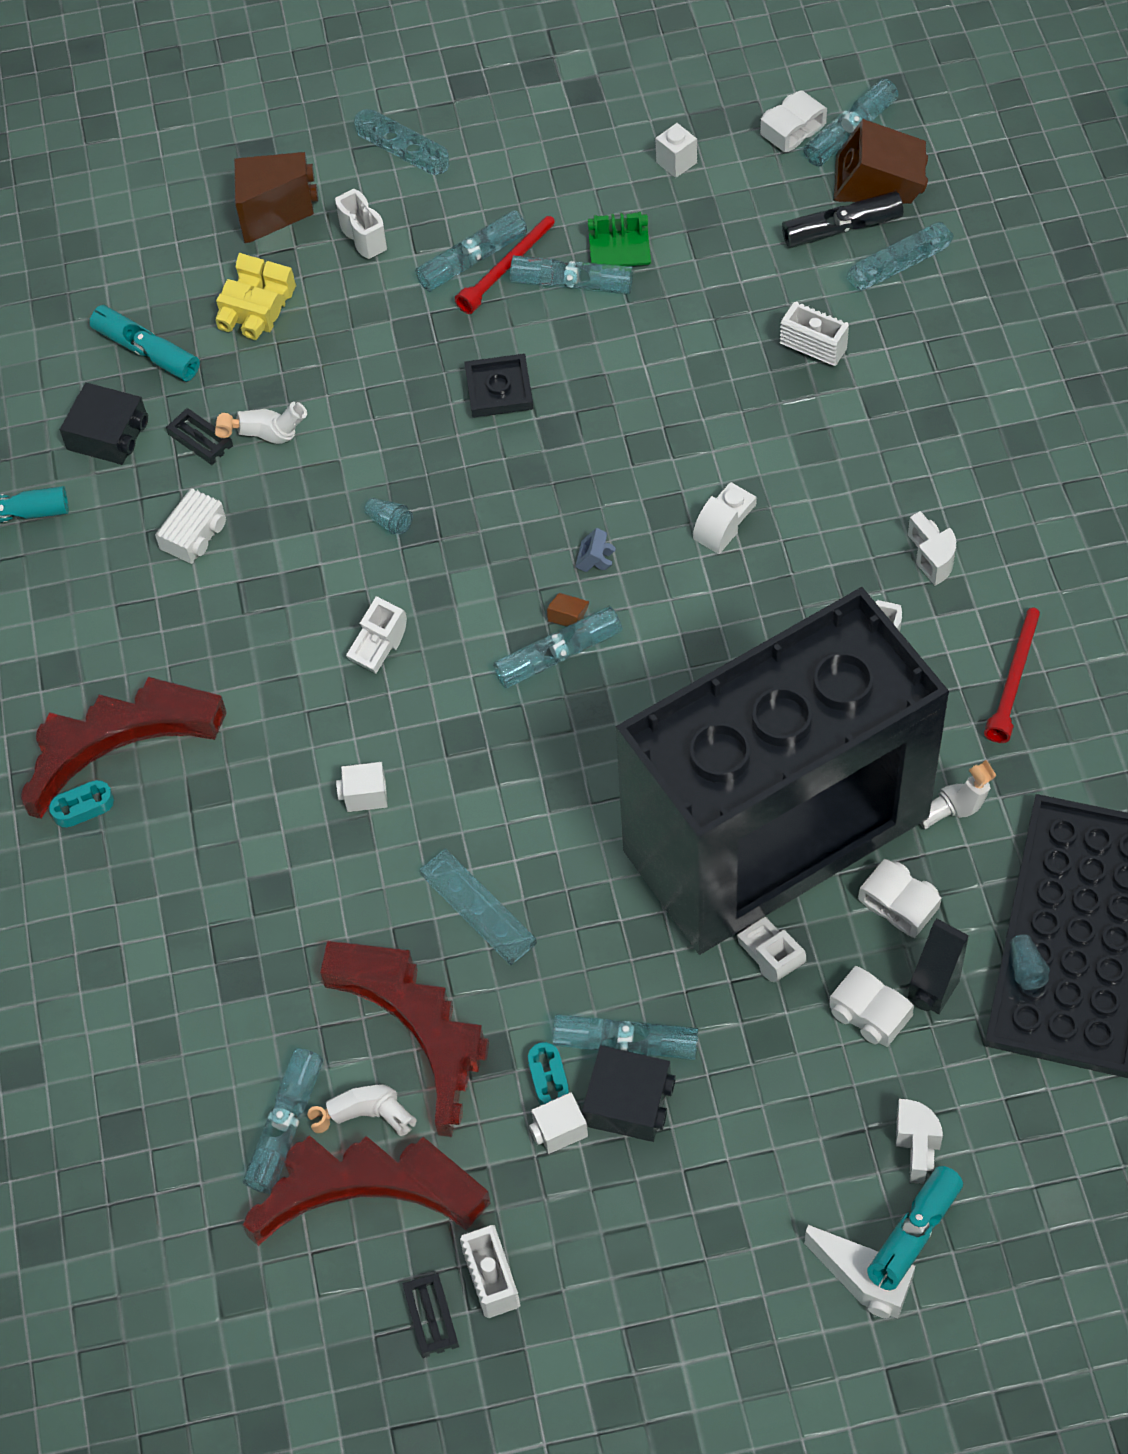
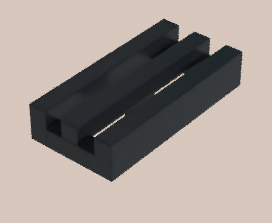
M186 408L166 426L168 435L211 465L216 462L215 458L217 456L221 458L225 454V448L230 449L233 447L230 437L220 438L216 436V427L189 408ZM185 421H189L219 443L216 445L201 432L186 424Z
M439 1273L402 1283L422 1357H429L434 1352L438 1354L445 1352L444 1349L450 1347L452 1349L458 1348V1340ZM434 1284L449 1336V1338L443 1340L440 1336L427 1286ZM420 1289L434 1343L427 1344L412 1290Z

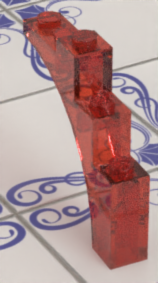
M148 677L144 687L137 691L135 704L99 695L94 706H90L87 711L86 722L49 713L45 723L39 726L36 734V741L42 754L37 758L35 773L31 781L25 784L21 795L22 802L29 816L42 819L50 802L73 776L94 760L114 749L136 741L162 736H194L215 740L227 714L222 696Z
M327 941L320 972L324 986L330 989L349 992L376 1003L395 1016L414 1035L428 1057L435 1076L437 1092L435 1125L439 1136L452 1137L454 1125L461 1124L463 1104L459 1103L461 1091L466 1092L469 1071L479 1072L480 1060L487 1059L489 1039L484 1038L482 1025L452 1022L453 1001H448L446 988L415 984L418 967L417 964L412 962L410 950Z
M309 1135L303 1142H297L287 1153L284 1163L290 1176L288 1178H281L274 1185L271 1195L262 1204L255 1205L247 1213L245 1222L242 1225L247 1236L259 1246L278 1228L309 1210L335 1201L359 1197H380L417 1203L443 1214L467 1230L491 1202L488 1190L425 1137H422L416 1144L411 1143L402 1152L400 1161L397 1162L366 1136L360 1143H353L344 1153L343 1161L340 1162Z

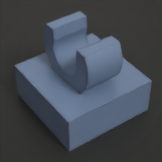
M595 528L581 541L576 568L587 572L594 565L600 570H606L612 565V561L603 556V554L610 556L616 549L612 544L605 543L607 532Z

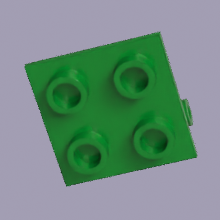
M639 211L638 213L626 214L627 218H624L623 213H620V219H615L614 214H611L610 220L609 215H593L594 218H588L592 269L651 264L647 214H641V211Z

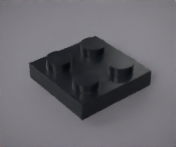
M525 353L464 362L472 418L534 409Z

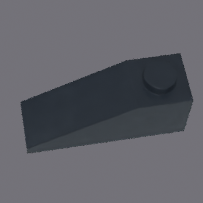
M937 918L932 925L911 979L908 998L918 1008L924 1011L932 1010L940 1014L960 982L969 935Z

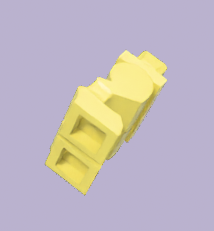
M239 253L236 261L239 279L238 281L227 279L222 293L219 294L216 300L219 311L215 321L218 329L226 332L232 331L236 323L242 324V334L247 338L257 340L263 331L271 332L274 327L273 322L278 318L281 307H285V301L292 297L296 283L291 267L266 261L265 264L263 259Z

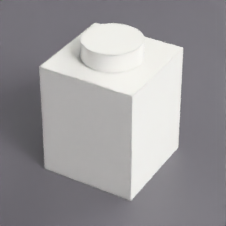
M678 123L655 138L656 163L675 178L697 163V138Z
M382 762L341 767L342 780H336L338 800H345L347 812L388 807Z
M572 1092L532 1109L534 1123L529 1125L530 1131L536 1144L543 1143L548 1154L588 1137L587 1123Z

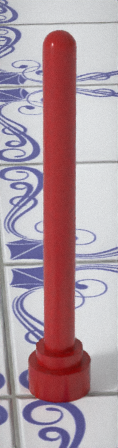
M546 216L474 287L463 288L455 296L457 306L466 314H472L480 307L482 295L555 224L554 218Z
M1035 607L1027 610L997 713L987 720L984 735L993 742L1006 743L1012 735L1014 726L1010 714L1040 616L1039 610Z

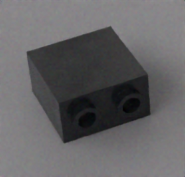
M85 382L59 430L67 450L123 465L128 454L130 455L134 451L136 439L140 431H143L147 426L148 413H146L142 397Z
M600 1045L582 1109V1115L587 1123V1127L654 1142L657 1129L663 1130L667 1117V1108H663L665 1097L672 1096L676 1081V1075L671 1074L670 1061Z

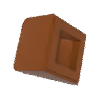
M558 593L547 608L548 621L578 630L589 606V601Z

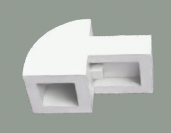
M730 482L717 498L711 496L703 507L694 527L693 539L715 553L720 554L738 533V525L756 506L757 497Z
M920 511L910 517L908 536L918 547L916 564L936 586L944 581L953 569L956 538L951 528L940 533L937 525L932 520H928Z
M376 596L359 623L362 626V630L348 651L347 658L376 674L390 650H397L402 640L407 622L405 611Z
M766 917L737 934L739 944L759 964L761 974L771 982H777L806 962L805 950L785 930L780 932Z
M899 1099L896 1118V1147L910 1148V1183L924 1184L927 1171L934 1170V1149L940 1150L943 1138L942 1127L934 1112L924 1104L913 1100Z

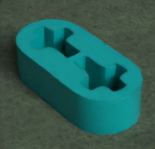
M95 780L57 795L50 802L49 810L54 822L60 827L67 828L106 813L113 806L114 797L107 783ZM96 793L101 795L102 800L99 802L94 800L93 795ZM64 806L69 807L70 813L64 815L62 812Z
M547 1042L534 1045L529 1051L528 1063L537 1100L541 1106L555 1100H551L550 1095H546L548 1094L547 1082L553 1081L555 1090L559 1091L558 1098L569 1094V1088L558 1049L553 1044ZM542 1054H546V1057L550 1059V1071L544 1072L543 1066L539 1062V1056Z

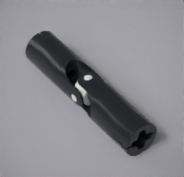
M893 191L857 201L849 206H840L782 222L783 237L788 248L845 233L851 229L883 223L903 217V204L899 193ZM834 217L835 223L831 225L826 220Z

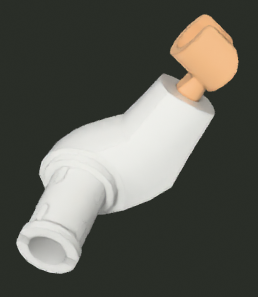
M292 402L282 415L271 410L260 409L237 412L236 419H233L230 414L221 413L216 420L215 435L220 438H227L232 434V428H237L239 435L256 436L271 443L282 444L295 436V428L306 418L307 410L301 403L297 402L295 404V402Z
M987 760L969 769L972 776L967 779L965 784H953L940 789L939 797L931 803L929 818L920 823L923 829H928L948 815L958 818L968 817L981 808L990 790L989 782L996 777V773Z
M372 1085L351 1089L326 1102L327 1109L324 1110L322 1107L313 1106L307 1113L309 1120L322 1117L321 1121L311 1125V1129L315 1133L325 1132L330 1126L331 1118L340 1124L359 1116H382L397 1131L399 1136H404L412 1130L407 1125L408 1123L414 1127L417 1119L397 1101V1092L386 1085Z

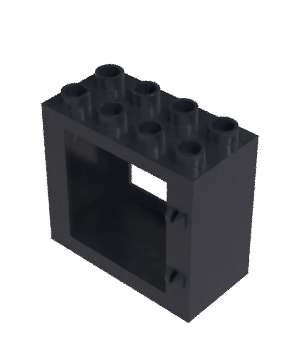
M863 587L849 593L616 726L623 851L698 955L703 954L924 822L930 816L949 690Z

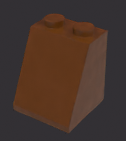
M862 119L836 154L834 200L839 202H857L897 191L901 197L902 204H911L918 194H922L925 191L928 183V178L925 176L928 162L926 141Z
M305 152L234 158L235 204L244 243L253 242L314 214L313 202H318L317 184H311V182H315L313 164H307Z

